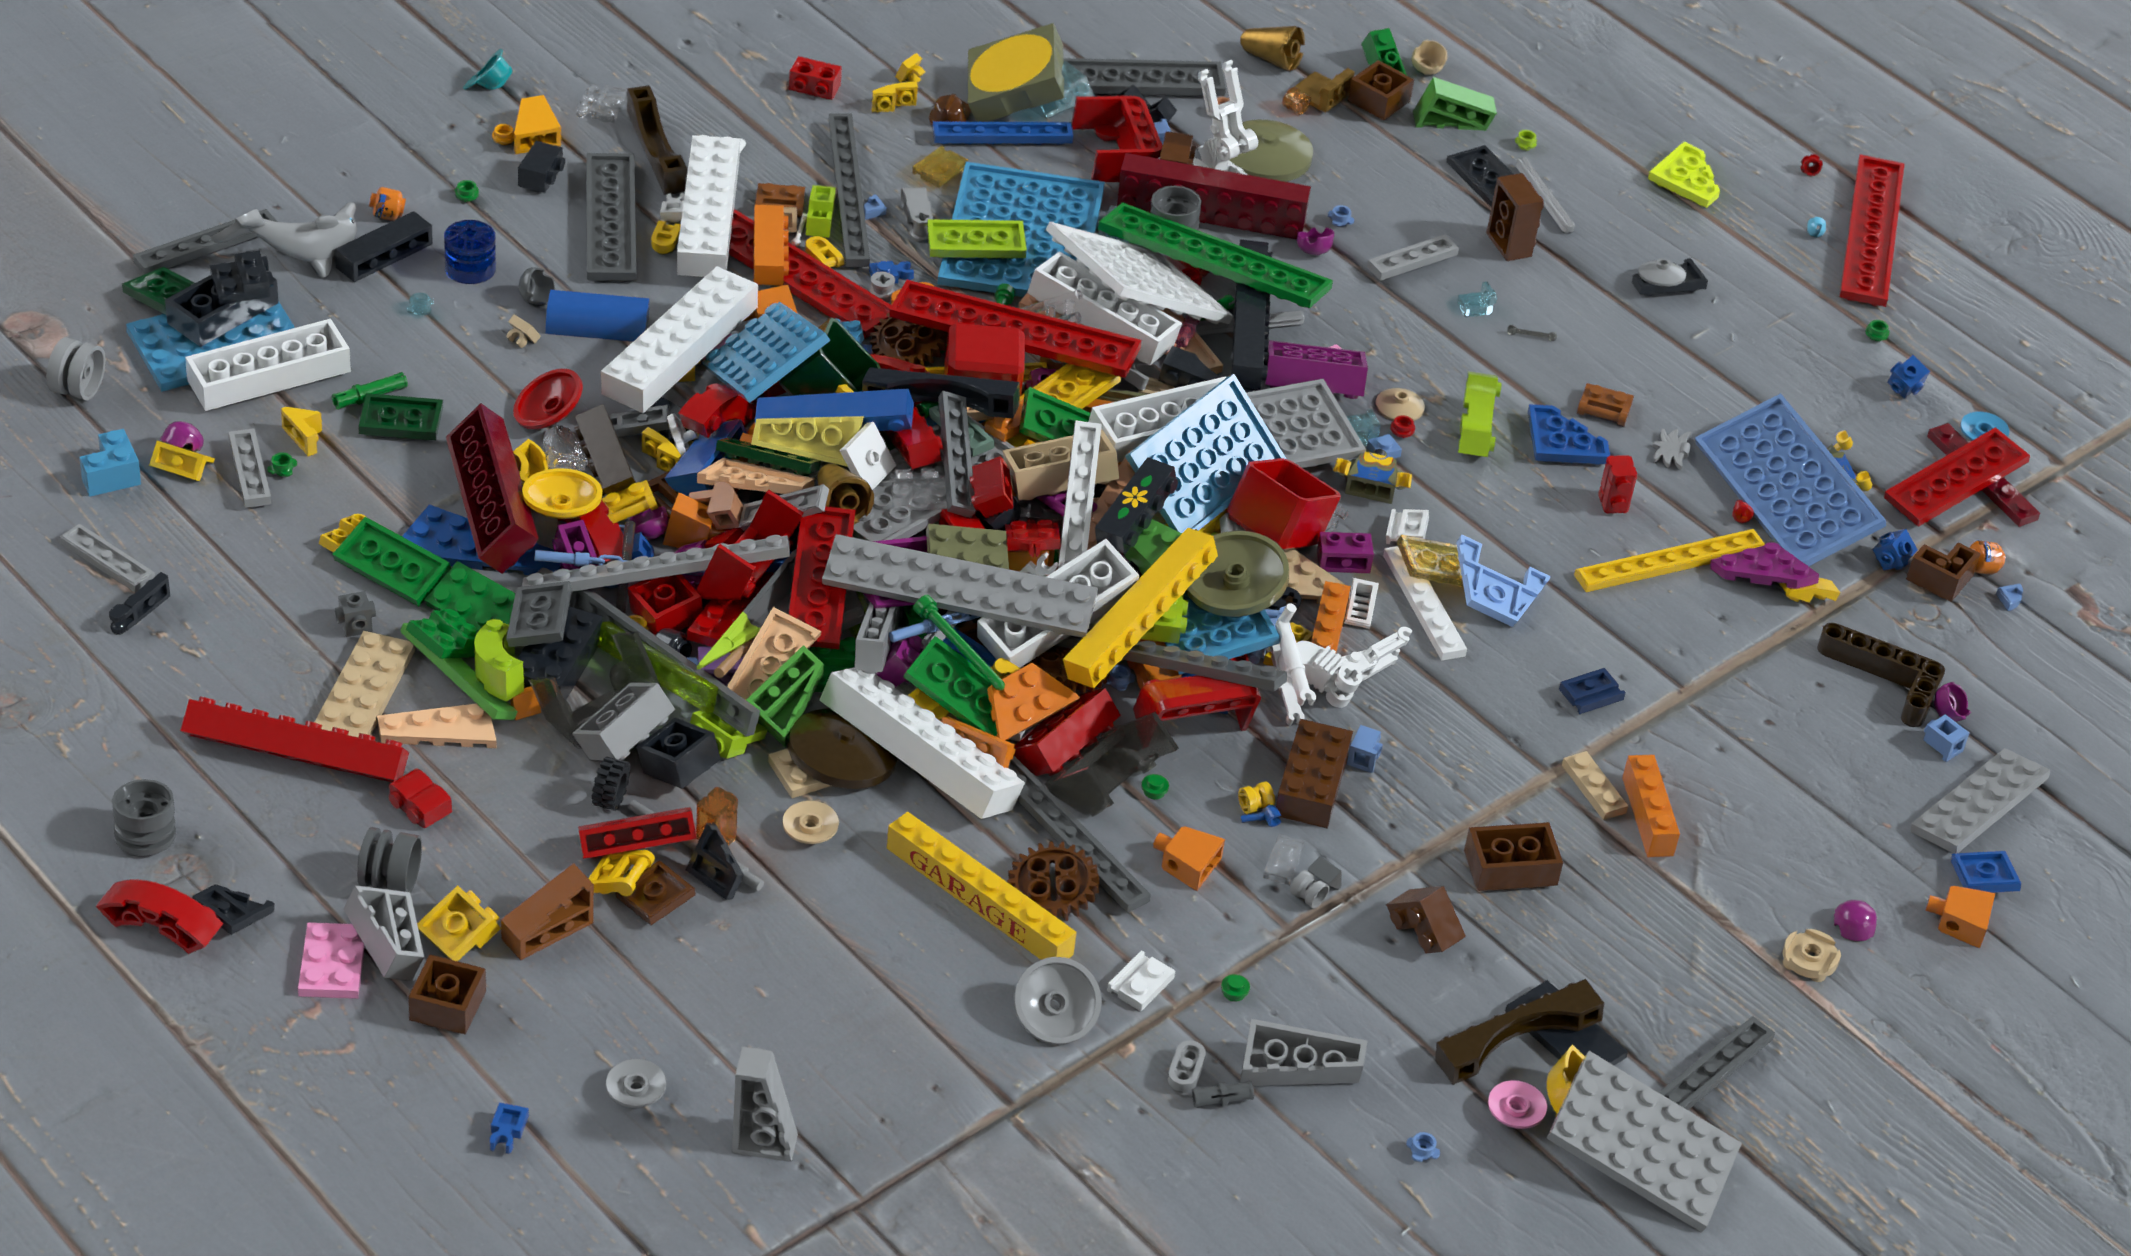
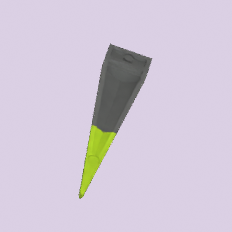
M797 549L790 554V557L784 561L750 604L700 661L697 669L705 667L755 638L773 607L789 615Z

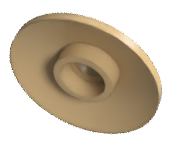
M1387 389L1382 391L1376 398L1378 412L1392 421L1400 415L1408 416L1415 421L1424 413L1425 404L1422 398L1407 389Z
M817 801L798 802L790 806L783 815L782 823L785 832L792 839L801 843L818 844L825 842L836 834L839 827V819L836 812L830 806Z

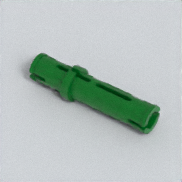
M400 372L367 384H356L351 389L332 394V402L337 410L356 403L360 405L364 403L366 393L384 395L406 388L408 381L404 373Z

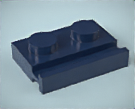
M1606 668L1561 681L1559 690L1570 704L1578 708L1577 712L1579 714L1622 701L1626 693L1618 688L1619 684Z

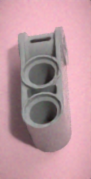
M926 187L902 188L901 205L902 209H904L905 221L908 225L910 237L917 242H927V219H933L930 201H928L927 189Z

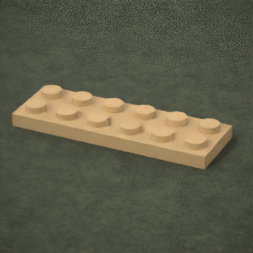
M363 631L318 714L315 723L321 724L322 729L332 731L333 727L348 730V735L358 737L359 733L372 735L377 725V716L383 714L416 650L415 646L407 640Z

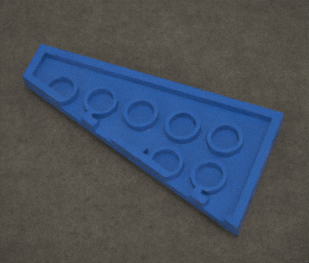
M429 504L402 536L448 561L450 566H453L458 561L471 569L483 570V566L491 567L478 558L468 518ZM535 543L531 549L527 550L517 560L514 566L508 569L519 570L524 575H531L538 572L541 568H547L555 572L561 569L560 563L535 561V550L554 552L551 548Z

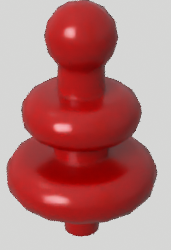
M1737 500L1732 512L1734 520L1739 523L1750 521L1754 515L1752 507L1742 500Z

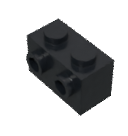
M535 141L518 166V186L545 193L549 186L555 183L559 171L562 172L565 167L563 147Z

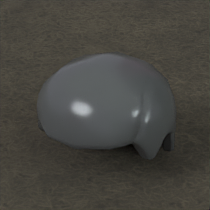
M537 267L528 268L519 279V292L528 304H548L550 290H555L554 279L552 276L543 273L545 269Z

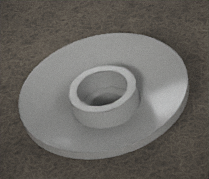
M1667 259L1645 262L1638 270L1639 276L1644 281L1658 286H1675L1684 282L1686 278L1685 270Z
M630 1059L618 1063L609 1071L606 1078V1089L609 1096L618 1104L631 1108H641L654 1104L663 1096L666 1090V1077L661 1068L656 1064L642 1059Z

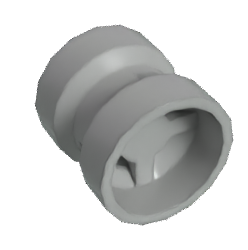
M1307 870L1300 872L1290 887L1291 894L1297 898L1305 899V903L1313 909L1322 904L1329 892V885L1321 880H1315L1314 875Z

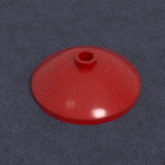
M564 368L551 370L538 376L517 397L513 408L514 418L522 427L527 429H544L557 424L567 417L578 404L583 390L581 378L573 370Z

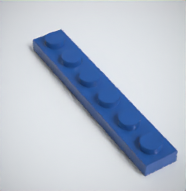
M933 122L934 143L1073 144L1071 122Z

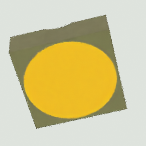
M1054 23L968 49V105L976 122L992 121L1023 109L1034 108L1064 98V78L1062 76L1063 43Z

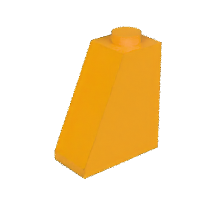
M544 95L521 99L514 131L515 154L529 152L535 141L561 146V126Z

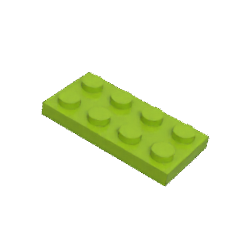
M927 219L930 257L1026 258L1027 249L1023 221Z

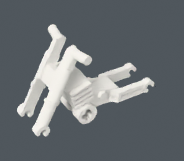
M1229 60L1222 65L1230 99L1228 102L1218 105L1213 77H1207L1208 69L1198 73L1207 115L1212 117L1213 125L1210 126V129L1213 133V138L1204 142L1203 146L1198 147L1201 160L1195 158L1193 164L1246 174L1242 168L1234 165L1229 159L1256 149L1258 139L1253 130H1245L1243 127L1241 110L1244 104L1237 74L1238 69L1236 67L1232 68L1233 60Z
M1287 604L1275 623L1280 636V642L1277 645L1266 648L1267 652L1272 653L1273 666L1277 670L1287 671V682L1278 688L1282 693L1287 711L1285 718L1287 725L1291 726L1294 719H1296L1297 724H1299L1300 719H1304L1300 706L1304 704L1306 699L1309 705H1313L1316 700V694L1310 690L1308 683L1310 685L1313 684L1314 688H1318L1321 693L1326 691V699L1332 706L1337 708L1347 706L1353 697L1354 691L1357 690L1363 680L1396 663L1400 652L1399 648L1408 643L1412 630L1408 627H1401L1396 633L1370 646L1367 650L1352 652L1341 657L1339 653L1336 654V651L1331 650L1329 646L1325 649L1308 641L1296 643L1289 621L1297 608L1293 604Z

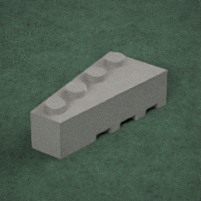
M1251 1019L1240 1083L1251 1081L1253 1086L1359 1083L1364 1066L1367 1040Z
M742 1047L735 1074L732 1153L792 1162L798 1132L773 1051Z

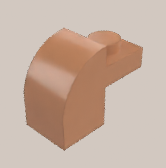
M717 481L712 490L689 493L690 498L708 505L707 514L717 530L739 527L744 506L730 484Z

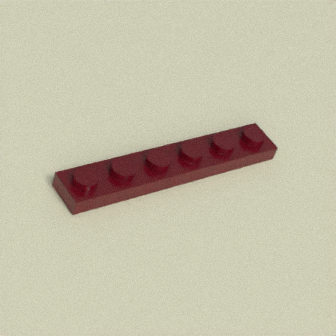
M1949 423L1929 429L1927 435L1946 456L1969 443ZM2004 477L1982 489L2018 527L2038 521L2040 512Z

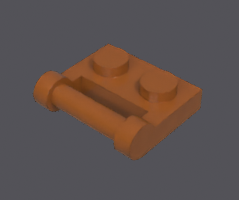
M758 183L755 205L796 207L797 217L802 218L805 187Z
M1587 383L1579 402L1577 414L1583 416L1584 414H1589L1618 422L1617 425L1625 426L1634 395Z

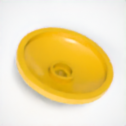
M563 468L549 469L538 472L525 481L522 488V497L531 509L541 515L551 518L569 519L583 516L594 510L602 500V487L594 477L584 472Z

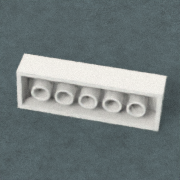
M1060 251L1035 269L1027 292L1029 295L1078 324L1142 340L1141 349L1136 356L1139 361L1151 365L1174 346L1182 325L1180 321L1149 303L1141 305L1130 298L1125 301L1116 297L1113 289L1105 287L1101 283L1102 280L1089 273V268L1079 264Z
M331 319L185 357L187 380L205 411L351 372L350 348Z
M1226 377L1092 407L1089 422L1102 424L1101 429H1103L1117 452V462H1122L1129 450L1135 449Z
M1105 539L1047 577L1097 587L1098 594L1090 620L1092 622L1109 611L1138 581L1139 574L1113 545ZM985 617L977 621V637L996 659L1004 658L1019 668L1070 636Z

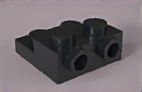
M260 250L234 254L235 262L210 265V274L219 304L270 297V287L274 286L273 275L269 271L267 256H261Z

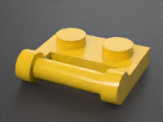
M647 480L633 483L628 488L617 493H610L602 499L609 508L607 516L613 524L648 509L652 511L658 508Z
M631 850L604 855L589 876V880L594 884V893L608 894L619 892L623 896H630L636 888L635 883L644 870L653 864L655 860L653 853L648 850ZM631 865H634L628 875L624 877Z

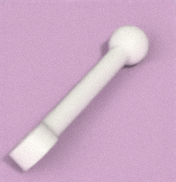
M806 213L802 214L796 237L791 241L792 245L799 247L801 244L800 237L807 220Z

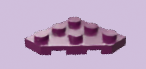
M1766 543L1761 547L1747 548L1742 552L1725 554L1711 560L1710 569L1726 580L1735 581L1736 576L1741 578H1751L1750 583L1771 585L1772 581L1787 583L1786 588L1793 589L1819 583V574L1777 543Z

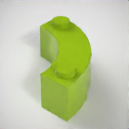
M1468 371L1463 400V408H1467V413H1462L1459 431L1461 437L1458 441V453L1488 457L1489 451H1494L1496 437L1492 436L1495 397H1500L1502 383L1498 382V377L1495 375Z
M492 619L486 622L475 637V673L477 681H481L484 684V689L499 699L508 701L524 691L523 661L513 657L515 656V647H509L506 638L509 625L501 620Z

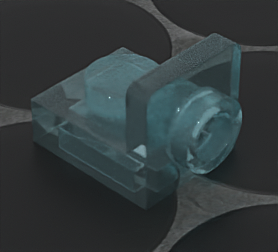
M1487 281L1482 283L1481 292L1458 295L1457 303L1465 317L1492 314L1493 306L1497 301V295Z

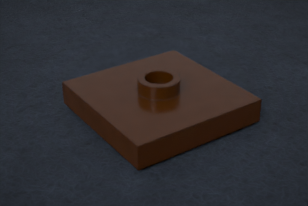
M660 860L644 870L635 883L636 888L630 896H623L619 892H615L616 898L649 925H653L696 895L693 886Z

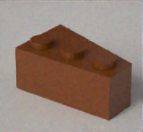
M573 863L501 919V939L520 960H523L593 923L594 884Z

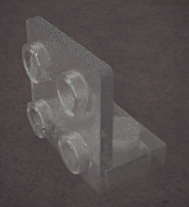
M922 468L921 473H912L910 469H896L895 474H889V480L892 483L893 511L946 509L945 477L941 472L936 471V468Z

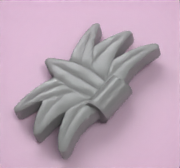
M1661 429L1660 441L1653 442L1652 445L1653 448L1657 449L1653 462L1656 463L1662 458L1665 466L1669 468L1673 460L1676 467L1682 470V459L1688 457L1691 447L1687 443L1691 437V431L1682 434L1678 438V429L1673 430L1669 435L1666 434L1665 429Z

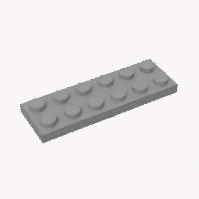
M2004 748L1911 823V833L1957 854L2049 778L2050 769Z

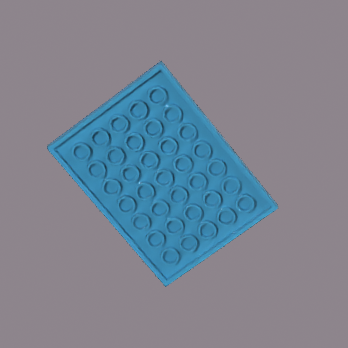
M966 162L952 220L1023 221L1027 249L1026 258L944 257L942 258L937 284L993 293L996 292L1000 284H1009L1015 289V296L1023 298L1028 292L1035 269L1059 251L1073 260H1077L1075 256L1064 251L1065 247L1052 240L1053 236L1046 231L1049 221L1095 234L1105 182Z

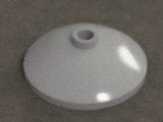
M1049 957L1032 964L1020 977L1014 993L1015 1011L1022 1026L1033 1037L1050 1044H1068L1079 1040L1093 1028L1101 1011V992L1096 979L1086 967L1069 958ZM1051 1000H1056L1059 1003L1058 1009H1053L1050 1006Z

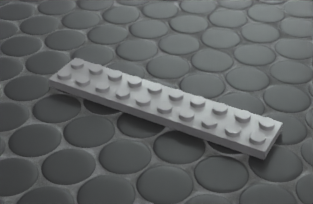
M838 534L835 536L822 578L824 585L916 603L924 595H930L937 603V608L1082 638L1088 632L1098 594L1097 587Z

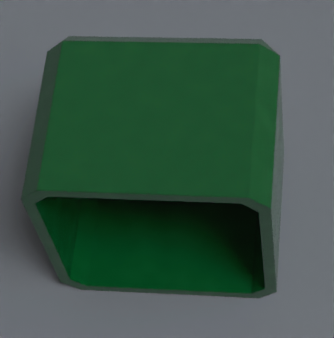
M830 318L818 327L826 333L830 341L779 380L781 387L790 396L836 393L838 385L844 384L848 385L854 392H862V381L869 367L880 368V366L837 319Z

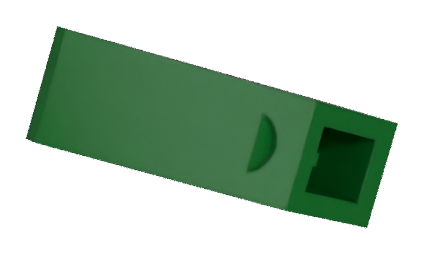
M1390 28L1370 31L1361 43L1368 64L1372 65L1379 60L1406 75Z

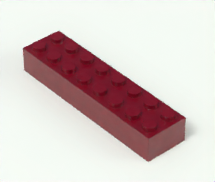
M1129 153L1125 154L1120 173L1117 206L1125 203L1150 213L1152 196L1158 189L1167 186H1181L1191 189L1199 195L1201 200L1199 221L1202 223L1296 240L1298 232L1304 231L1311 186Z
M480 403L446 436L478 558L503 574L509 567L514 566L517 560L527 550L531 549L539 538L530 508L522 497L523 484L504 419Z

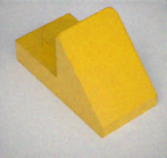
M292 407L281 408L282 428L308 457L316 454L317 442L319 440L317 433L322 431L321 413Z

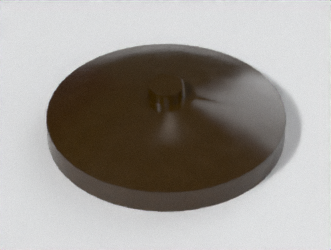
M831 708L814 710L801 716L792 726L788 739L789 754L794 763L804 773L819 782L839 788L862 789L878 785L890 777L898 759Z

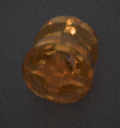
M1292 87L1284 95L1282 103L1287 109H1292L1296 115H1302L1309 108L1311 97L1306 93L1302 94L1301 90L1297 87Z

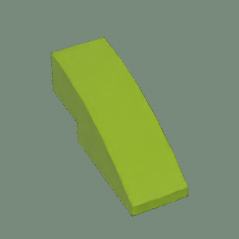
M812 185L806 222L807 236L830 238L836 187Z

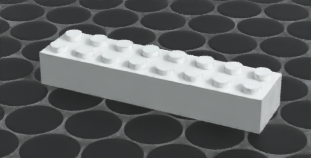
M692 135L677 249V275L705 277L716 266L727 270L739 169L740 138Z
M716 266L601 371V394L641 413L647 411L758 307V284Z
M850 668L830 674L820 697V701L979 818L983 819L1013 810L1025 784L1024 781L1017 777L1013 770L1004 768L996 762L995 757L979 750L973 741L961 737L952 726L943 724L935 718L934 713L921 708L912 697L902 694L895 689L891 682L881 679L875 673L867 674L862 670Z

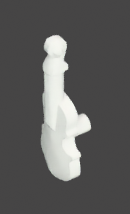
M673 413L667 416L668 424L676 448L682 457L689 448L688 441L697 438L698 434L692 430L686 431L680 419Z

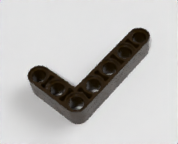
M1827 623L1823 626L1817 646L1820 654L1909 688L1910 691L1906 697L1900 718L1904 724L1911 727H1919L1924 723L1933 704L1936 691L1940 688L1945 674V667L1941 663L1837 623Z

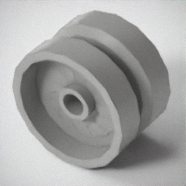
M67 337L60 339L50 355L47 366L46 378L50 391L65 395L70 393L72 397L87 401L93 398L100 387L105 372L106 359L103 348L89 343L82 345L81 341Z

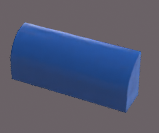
M550 290L545 334L634 342L647 330L649 298Z
M741 419L724 422L709 438L699 435L665 477L669 486L686 496H689L690 492L712 490L714 485L697 483V473L722 458L732 459L724 456L725 452L717 451L716 444L717 440L728 437L740 440L742 433L747 434Z

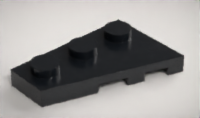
M1688 258L1684 259V264L1679 265L1686 272V278L1681 284L1675 286L1654 285L1644 281L1638 273L1633 275L1632 284L1640 295H1652L1653 293L1665 292L1671 294L1676 291L1694 292L1699 289H1707L1708 280L1694 261Z

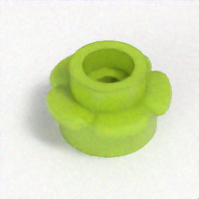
M1522 130L1519 132L1518 137L1515 138V143L1522 150H1531L1537 146V136L1530 130Z

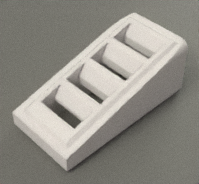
M1353 578L1344 624L1370 629L1379 583ZM1355 594L1368 596V597H1370V599H1369V598L1360 597V596H1355ZM1354 601H1358V602H1362V603H1367V604H1369V605H1363V604L1354 603ZM1356 608L1367 611V613L1355 611L1352 609ZM1351 615L1364 617L1366 620L1354 618Z

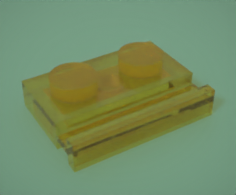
M940 146L915 164L912 174H919L921 179L940 188L964 170L968 159L951 150L946 151L944 146Z

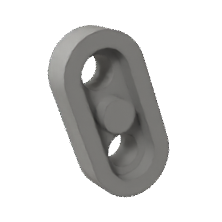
M1187 1040L1178 1045L1168 1074V1083L1174 1090L1188 1092L1196 1087L1206 1055L1202 1044Z

